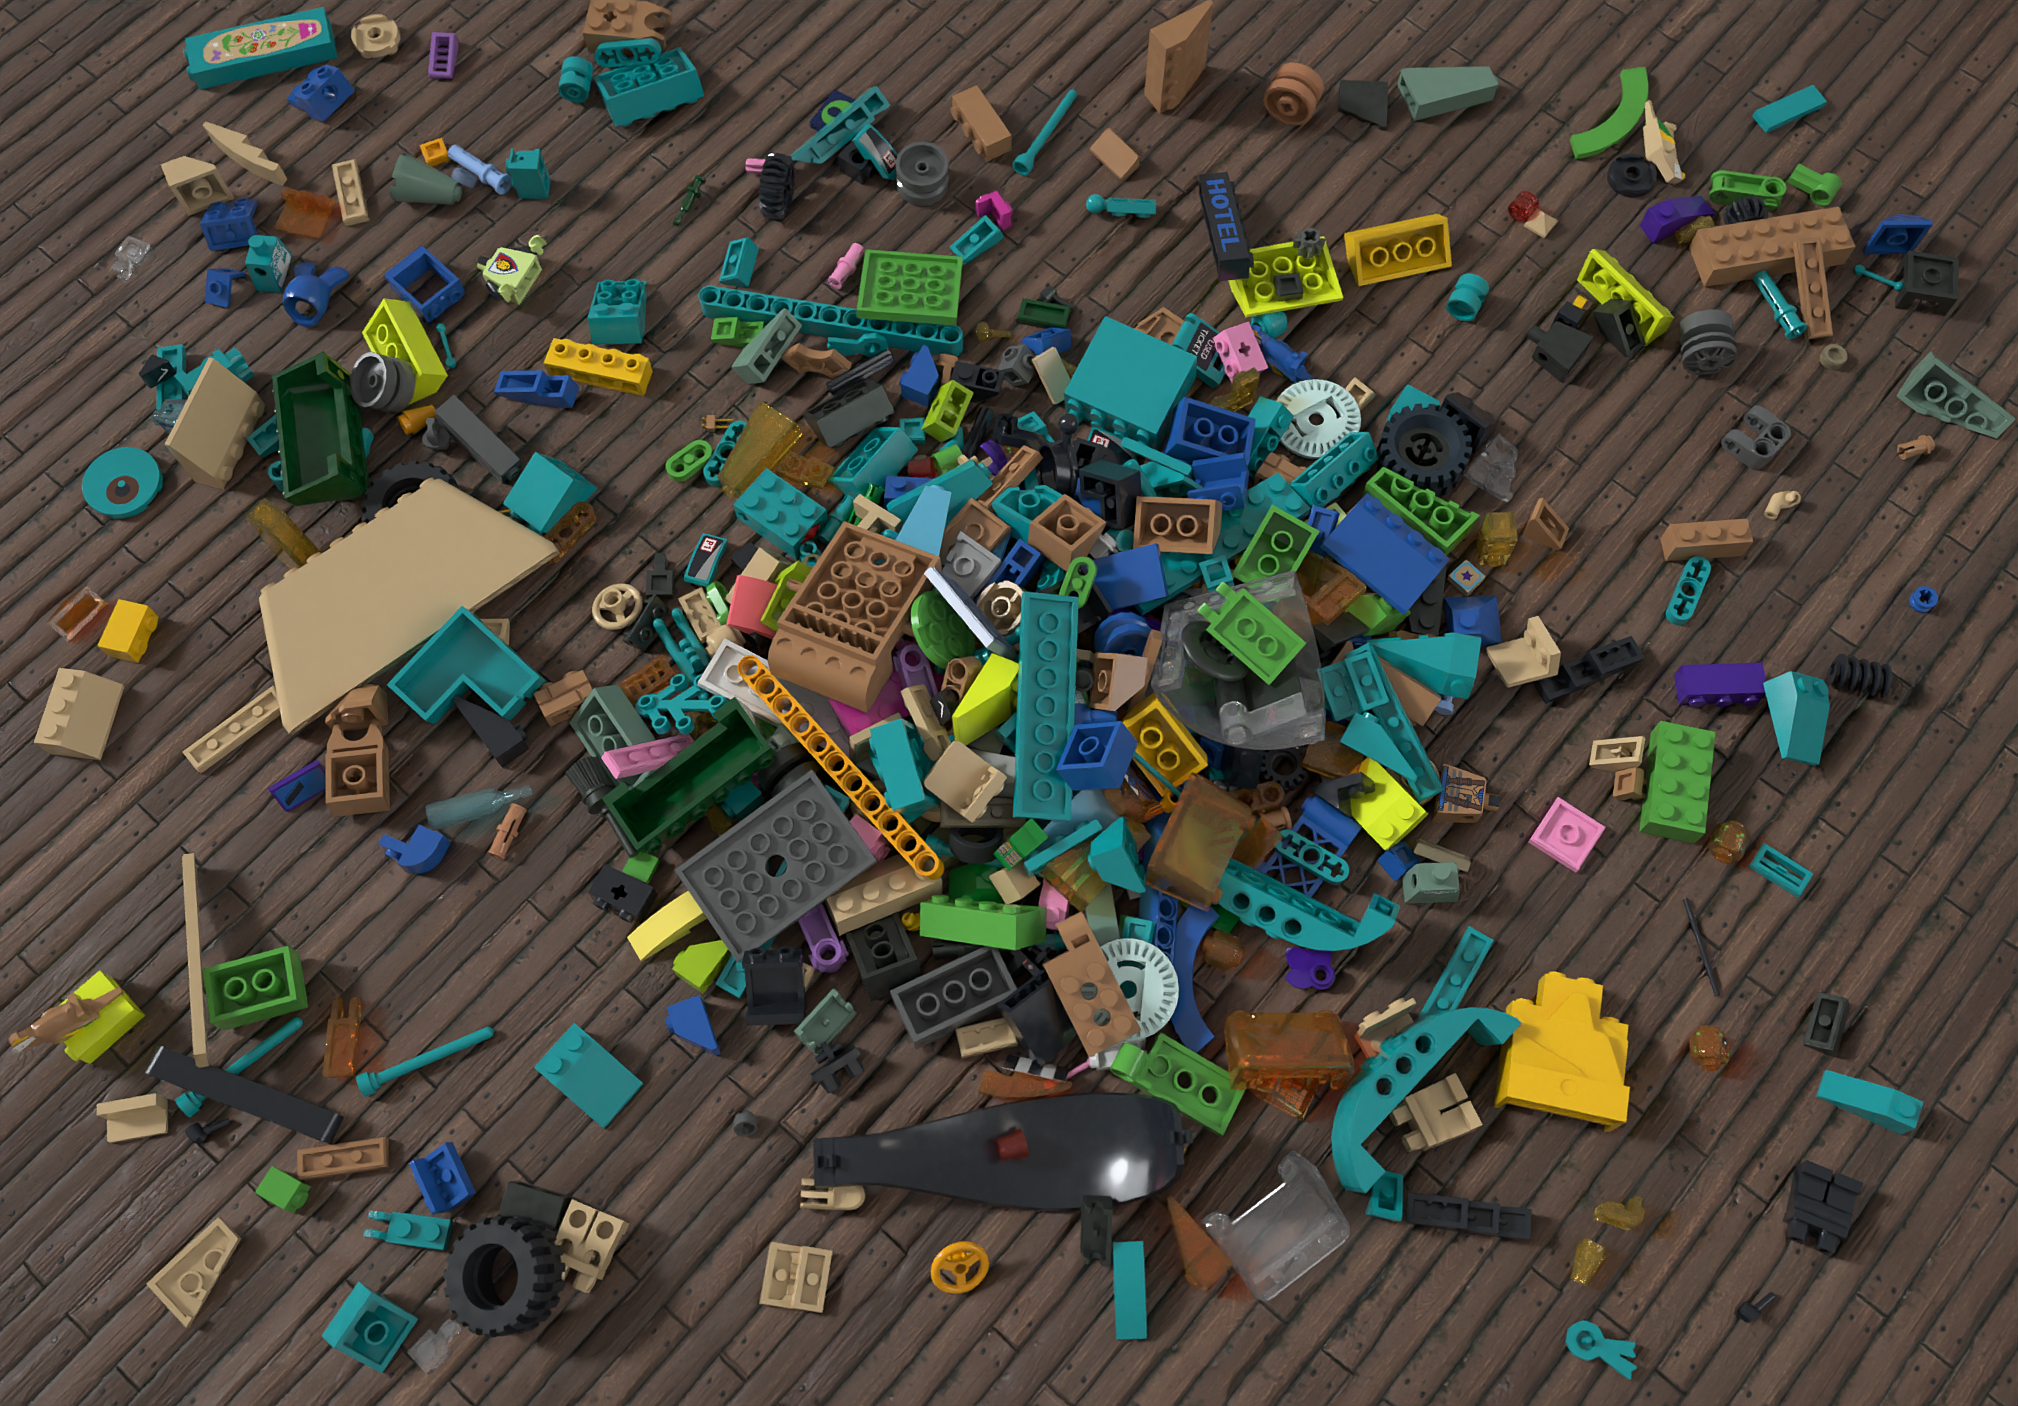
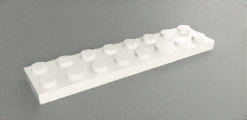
M724 638L699 679L698 686L714 695H722L729 701L736 697L748 706L756 717L778 727L782 723L781 720L746 683L737 670L738 662L741 658L748 655L757 657L769 669L768 660ZM758 666L752 667L748 675L755 674ZM776 677L849 757V740L827 697ZM775 685L768 686L765 694H770L774 690ZM792 703L786 704L782 709V713L789 712ZM809 722L803 723L800 726V733L805 732L809 728ZM824 741L818 745L825 749L827 742ZM871 758L856 764L858 768L867 772L869 776L880 779Z

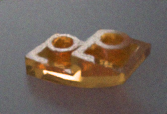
M1262 816L1236 844L1228 856L1256 869L1265 860L1264 856L1284 837Z

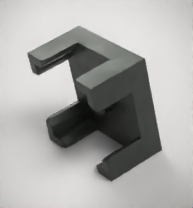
M1908 250L1896 267V277H1900L1904 272V287L1896 296L1895 308L1907 310L1915 299L1939 303L1933 314L1945 316L1958 300L1959 258Z

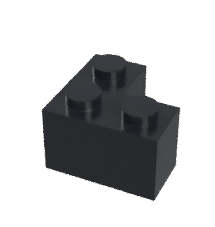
M1101 459L1079 469L1080 493L1100 500L1101 519L1106 521V526L1122 531L1134 525L1137 496H1141L1140 471Z

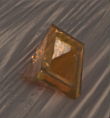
M84 586L60 604L47 624L69 642L107 603L88 586Z

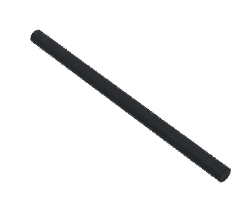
M1685 898L1683 902L1715 997L1720 996L1689 899Z

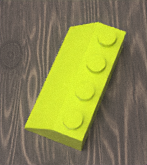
M1593 249L1589 252L1577 281L1602 305L1610 299L1632 301L1646 343L1644 346H1647L1665 333L1674 319L1670 311L1663 307L1649 291L1645 290L1636 281L1633 275L1623 269L1617 260L1606 251Z
M384 298L362 334L371 352L402 359L411 365L415 375V389L413 397L408 404L410 405L436 393L448 375L409 301Z

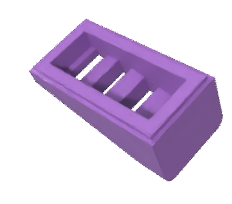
M432 32L429 78L453 79L459 40L455 33ZM440 46H449V48H440ZM439 53H448V56H439ZM437 61H448V64L437 63ZM436 68L447 69V72H437Z

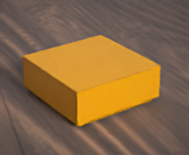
M442 137L419 145L427 165L434 167L451 161Z

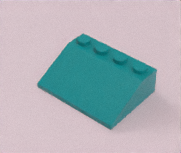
M681 47L661 53L655 63L623 66L593 77L615 126L630 125L633 120L653 117L655 113L662 110L671 111L677 105L685 102L694 103L704 96L697 70Z

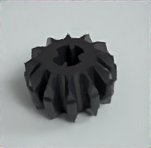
M1750 195L1747 198L1742 196L1740 200L1733 201V205L1727 206L1726 212L1723 214L1726 225L1769 217L1764 201L1760 196L1754 197V195Z

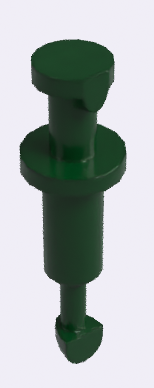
M696 175L693 180L695 182L693 186H687V195L680 206L681 212L678 218L674 219L673 225H680L681 219L685 213L689 212L695 199L701 197L699 189L702 184L706 183V179L702 176Z

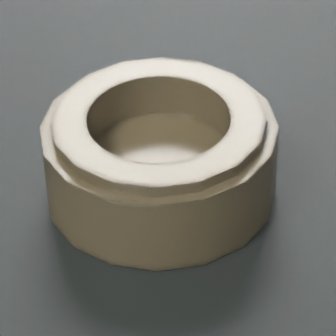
M1830 344L1823 349L1819 358L1825 368L1837 370L1845 364L1848 354L1842 346Z

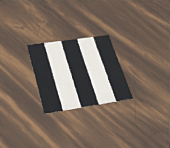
M1008 1054L1002 1068L1062 1082L1066 1081L1070 1069L1048 1063L1040 1066L1031 1059Z

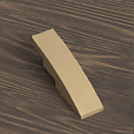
M204 122L203 126L211 140L227 156L259 177L281 186L284 185L287 178L280 165L269 161L262 149L253 147L247 135Z

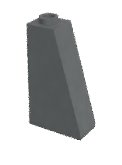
M455 395L451 396L435 410L440 429L447 431L450 438L501 483L507 479L512 480L519 474V468L521 467L520 459Z

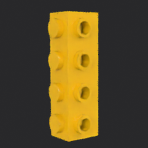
M553 338L544 361L549 376H570L578 383L644 396L653 372L649 358L641 354L622 353L617 349H603L593 344L575 343L569 339Z

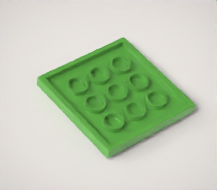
M866 250L856 318L915 322L919 324L956 325L963 257Z

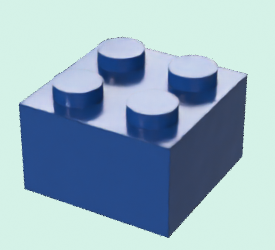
M1122 721L1075 725L1056 770L1073 791L1120 788L1138 742Z

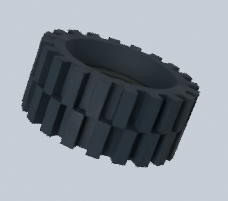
M1422 403L1415 404L1412 411L1409 406L1402 408L1400 414L1395 412L1391 416L1390 421H1387L1376 449L1379 457L1375 462L1378 463L1377 471L1385 467L1413 481L1414 486L1422 490L1429 489L1435 492L1436 497H1439L1440 492L1445 496L1450 493L1452 487L1455 488L1458 485L1472 453V447H1470L1472 439L1471 435L1465 436L1468 428L1465 424L1458 425L1460 418L1456 414L1452 417L1447 416L1449 410L1444 407L1439 412L1435 410L1436 405L1429 404L1427 409H1423ZM1426 445L1428 449L1419 466L1416 462L1423 446Z

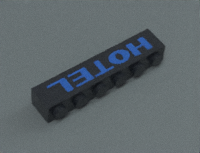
M1228 172L1199 175V198L1219 281L1248 279L1249 268L1254 267L1253 253L1250 252L1249 238H1246L1245 223H1242V211L1239 209L1238 196L1235 195L1234 181H1230Z

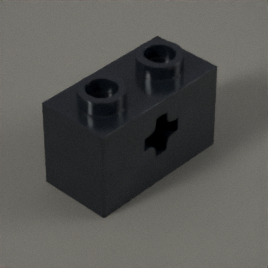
M604 864L588 891V894L594 901L592 904L606 912L610 908L618 912L617 916L628 923H632L634 920L640 924L644 921L658 896L654 887ZM626 893L627 896L625 898L620 897L617 899L618 895L624 896Z

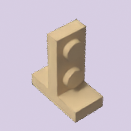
M861 494L853 501L855 513L863 519L858 524V527L880 534V530L884 532L886 529L900 533L902 529L901 519Z

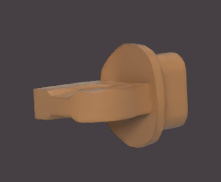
M947 354L939 355V361L935 363L937 372L942 373L940 387L949 382L955 363L959 361L958 357Z

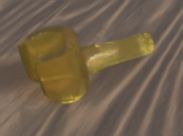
M987 322L977 324L976 334L982 342L988 341L991 337H1011V331L990 330Z

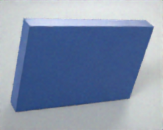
M1155 543L1093 559L1097 565V575L1094 582L1113 611L1169 597L1159 544ZM1082 565V566H1081V568H1082V567H1085L1086 570L1088 571V567H1087V566H1085V565Z

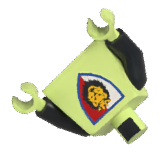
M539 235L533 236L525 247L509 249L501 247L497 249L492 258L484 255L479 257L477 268L483 271L486 288L495 301L506 300L507 302L512 301L520 305L542 270L536 255L543 254L544 250L541 247L546 245L547 242Z

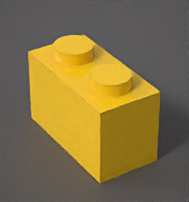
M118 599L98 643V647L109 657L139 663L141 656L147 650V642L151 633L157 627L159 616L147 605Z

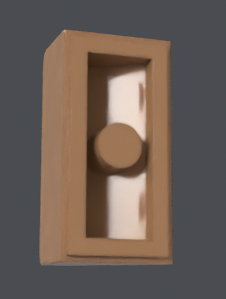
M1110 128L1105 130L1090 148V151L1120 180L1139 168V156Z

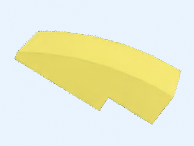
M687 891L652 915L627 938L642 962L689 934L690 928L704 921L707 917L690 892Z

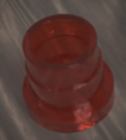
M926 456L925 459L909 461V477L935 479L936 469L933 457Z
M1021 1128L1014 1130L1013 1134L996 1139L998 1153L1002 1161L1020 1156L1022 1159L1029 1157L1028 1146Z

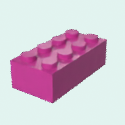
M910 653L905 656V662L909 666H916L917 659L915 655ZM930 661L929 665L937 691L940 692L944 677L942 674L934 672L935 664ZM894 665L893 673L868 713L827 697L848 740H850V736L898 712L902 719L911 716L900 693L903 687L898 672H895Z

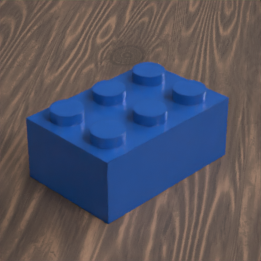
M1184 397L1173 408L1165 454L1192 463L1194 460L1244 453L1248 466L1256 419Z

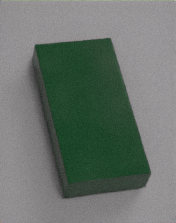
M1023 298L1017 323L1045 329L1050 327L1066 329L1071 307Z

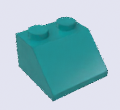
M358 1282L322 1334V1337L333 1348L383 1373L418 1318L384 1295Z

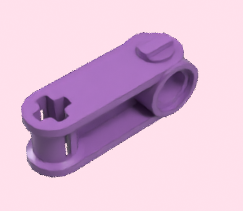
M915 644L908 645L902 650L894 652L892 662L895 672L899 674L903 689L923 684L926 686L932 699L938 691L930 669V660L921 650L920 646ZM906 653L915 655L917 659L916 666H909L905 662Z
M821 903L800 918L798 922L812 952L809 958L815 971L819 969L821 973H833L838 971L844 962H847L845 957L849 956L843 941L838 942ZM834 951L836 955L833 959L828 961L822 959V955L825 952Z

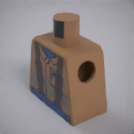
M1443 764L1439 771V776L1444 791L1435 795L1432 821L1476 823L1482 816L1483 809L1498 811L1500 796L1485 793L1486 779L1484 777Z

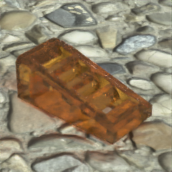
M662 654L618 685L631 704L635 706L642 696L657 694L670 686V680L675 674ZM661 669L665 674L662 677L658 674V671ZM651 675H653V677L656 680L653 683H651L648 678ZM641 680H643L647 686L644 690H642L640 684L638 683ZM632 685H634L638 692L635 696H633L629 689Z

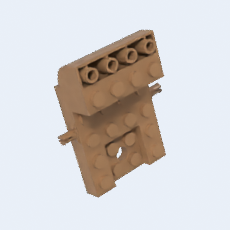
M844 521L805 581L802 583L790 578L787 582V589L797 593L777 621L778 630L774 635L768 654V665L771 675L868 713L894 671L891 657L893 647L903 634L915 637L912 624H909L912 605L919 595L929 591L933 585L924 573L930 567L942 571L940 557ZM879 559L886 560L883 565L873 564L874 561Z

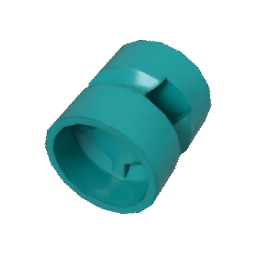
M575 56L564 60L558 86L559 95L563 99L573 103L585 102L588 99L593 75V66L589 61Z
M1467 273L1460 276L1455 286V291L1451 293L1446 303L1448 313L1460 321H1472L1475 319L1481 303H1483L1489 291L1488 283L1482 277L1475 274Z

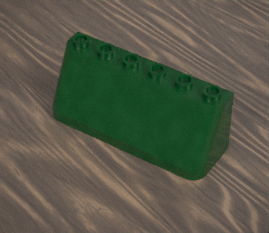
M324 351L272 376V392L275 399L274 412L277 418L276 431L280 447L278 451L281 457V475L284 486L283 496L288 503H292L295 506L359 498L364 496L367 488H369L360 410L350 391L351 374Z
M736 697L713 713L719 722L637 786L633 787L623 782L602 798L637 851L641 853L648 852L649 854L657 852L662 848L663 843L667 839L681 834L688 823L703 817L709 807L724 801L730 795L729 792L735 787L746 784L752 778V774L773 763L776 751L749 707Z

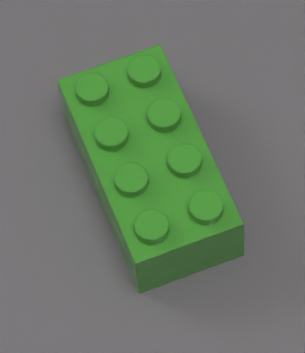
M1660 721L1652 730L1645 778L1647 785L1644 787V794L1646 796L1643 798L1639 832L1695 844L1705 834L1715 732Z

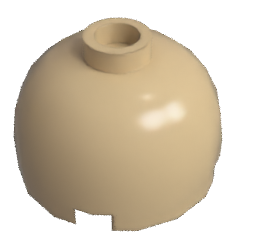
M1010 581L989 585L981 593L977 601L979 609L1002 636H1009L1015 633L1016 628L1020 626L1021 596L1025 591Z

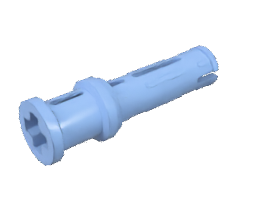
M458 145L450 147L448 151L450 155L448 157L476 174L483 184L491 185L501 195L510 190L512 182L509 174L501 173L495 165L482 162Z

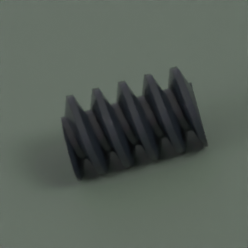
M1839 654L1833 660L1828 670L1826 683L1830 686L1837 679V687L1842 688L1845 682H1848V690L1850 691L1858 684L1859 693H1864L1866 688L1870 687L1869 693L1871 696H1874L1879 689L1880 697L1884 698L1891 687L1892 669L1888 664L1880 666L1876 661L1871 663L1867 659L1858 661V658L1855 656L1848 658L1845 654Z

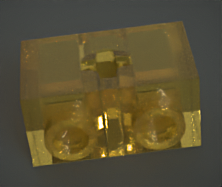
M1514 512L1487 513L1476 537L1480 565L1497 567L1506 564L1518 541Z

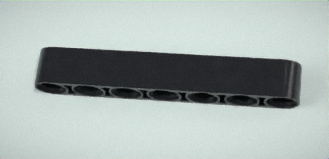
M159 1045L143 1072L330 1145L344 1119L343 1116L212 1065L198 1068L195 1059Z

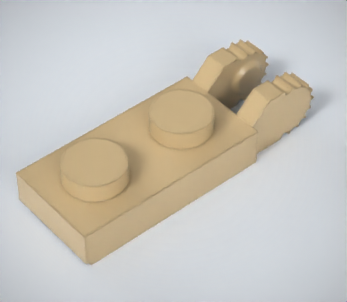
M921 684L907 687L900 691L905 706L916 724L918 733L925 742L924 751L928 755L927 757L931 761H938L951 744L947 735L948 732L945 726L940 725L929 702L931 697L926 686Z

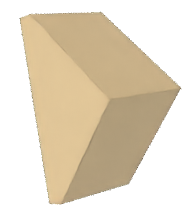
M1639 736L1595 740L1592 745L1589 765L1592 768L1613 773L1639 767L1642 762L1645 738Z

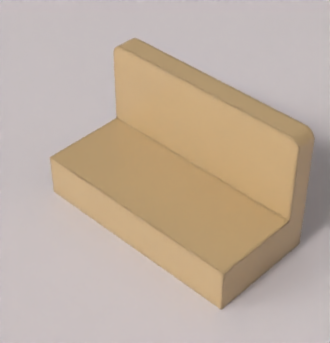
M155 1093L97 1104V1116L107 1119V1141L116 1143L166 1134L168 1132V1099Z

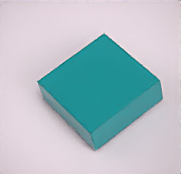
M925 418L899 419L900 428L914 445L926 444L925 432L921 430Z

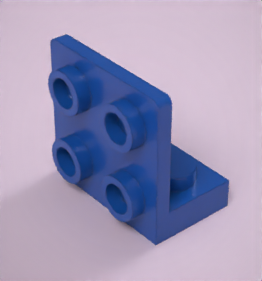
M244 197L236 199L232 203L217 201L210 204L200 223L210 251L249 245L250 237L258 235L252 218L258 205L256 199L249 200Z

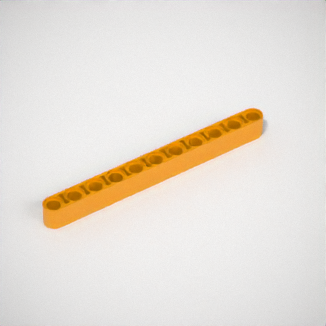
M748 655L741 658L737 666L739 675L915 871L926 880L933 881L940 878L944 872V863L898 812L888 807L885 797L782 683L774 675H771L770 670L755 656ZM758 666L755 674L748 675L752 667ZM775 685L774 690L770 694H765L768 686ZM792 703L791 710L787 713H782L783 707L786 704ZM809 722V728L805 732L800 733V726L803 723ZM826 741V748L821 752H817L818 744ZM839 761H844V767L840 771L835 772V764ZM857 780H862L861 788L857 791H852V784ZM880 800L879 808L875 811H869L871 802ZM891 820H898L897 828L893 831H887L888 823ZM915 839L917 844L914 850L905 851L906 843L909 840ZM931 859L935 860L934 868L929 872H924V863Z

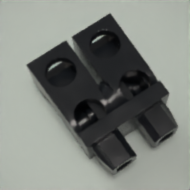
M1806 1160L1795 1167L1786 1213L1782 1222L1788 1224L1787 1239L1803 1244L1807 1242L1809 1233L1817 1236L1814 1249L1825 1255H1831L1835 1253L1839 1241L1847 1239L1856 1196L1861 1193L1863 1183L1838 1172L1832 1174L1833 1170Z

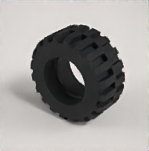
M409 461L407 465H404L402 462L396 464L395 468L391 470L387 468L381 472L383 475L379 479L376 477L371 482L372 488H367L364 494L366 501H363L361 511L363 512L362 519L363 522L369 523L376 518L375 514L386 507L392 508L398 504L397 500L401 496L409 492L413 494L420 489L421 483L429 478H434V480L441 479L459 490L460 488L452 475L448 474L440 466H434L433 463L426 461L422 464L418 461Z
M528 1216L486 1217L478 1220L476 1224L468 1226L463 1232L465 1236L457 1237L453 1243L454 1251H449L446 1262L449 1264L448 1269L444 1270L443 1279L447 1281V1287L444 1288L445 1297H449L451 1302L448 1306L452 1314H458L456 1319L463 1327L469 1326V1331L476 1335L483 1334L484 1337L493 1338L531 1331L537 1328L540 1322H545L551 1316L550 1308L557 1307L561 1298L558 1296V1293L564 1290L565 1280H562V1272H566L565 1263L561 1262L560 1256L563 1255L561 1245H555L554 1242L557 1238L552 1231H545V1224L539 1220L533 1221ZM504 1247L513 1255L518 1268L517 1286L513 1296L506 1304L497 1296L492 1284L493 1264L497 1255Z

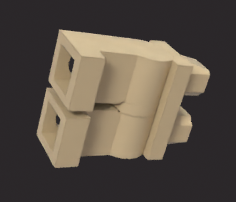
M1456 1073L1405 1097L1389 1113V1117L1395 1126L1408 1122L1412 1132L1401 1137L1407 1152L1422 1149L1424 1152L1432 1147L1473 1132L1482 1126L1470 1101L1441 1114L1442 1111L1458 1105L1468 1098Z
M571 1200L556 1236L557 1240L554 1242L555 1245H561L563 1255L560 1257L561 1262L565 1263L566 1272H562V1280H565L570 1267L578 1270L579 1272L572 1287L589 1293L596 1280L603 1279L606 1273L605 1270L610 1264L622 1234L625 1235L629 1223Z

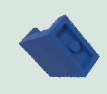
M1244 453L1194 460L1192 462L1195 482L1202 486V489L1188 491V499L1220 501L1223 503L1222 511L1245 508L1249 472Z

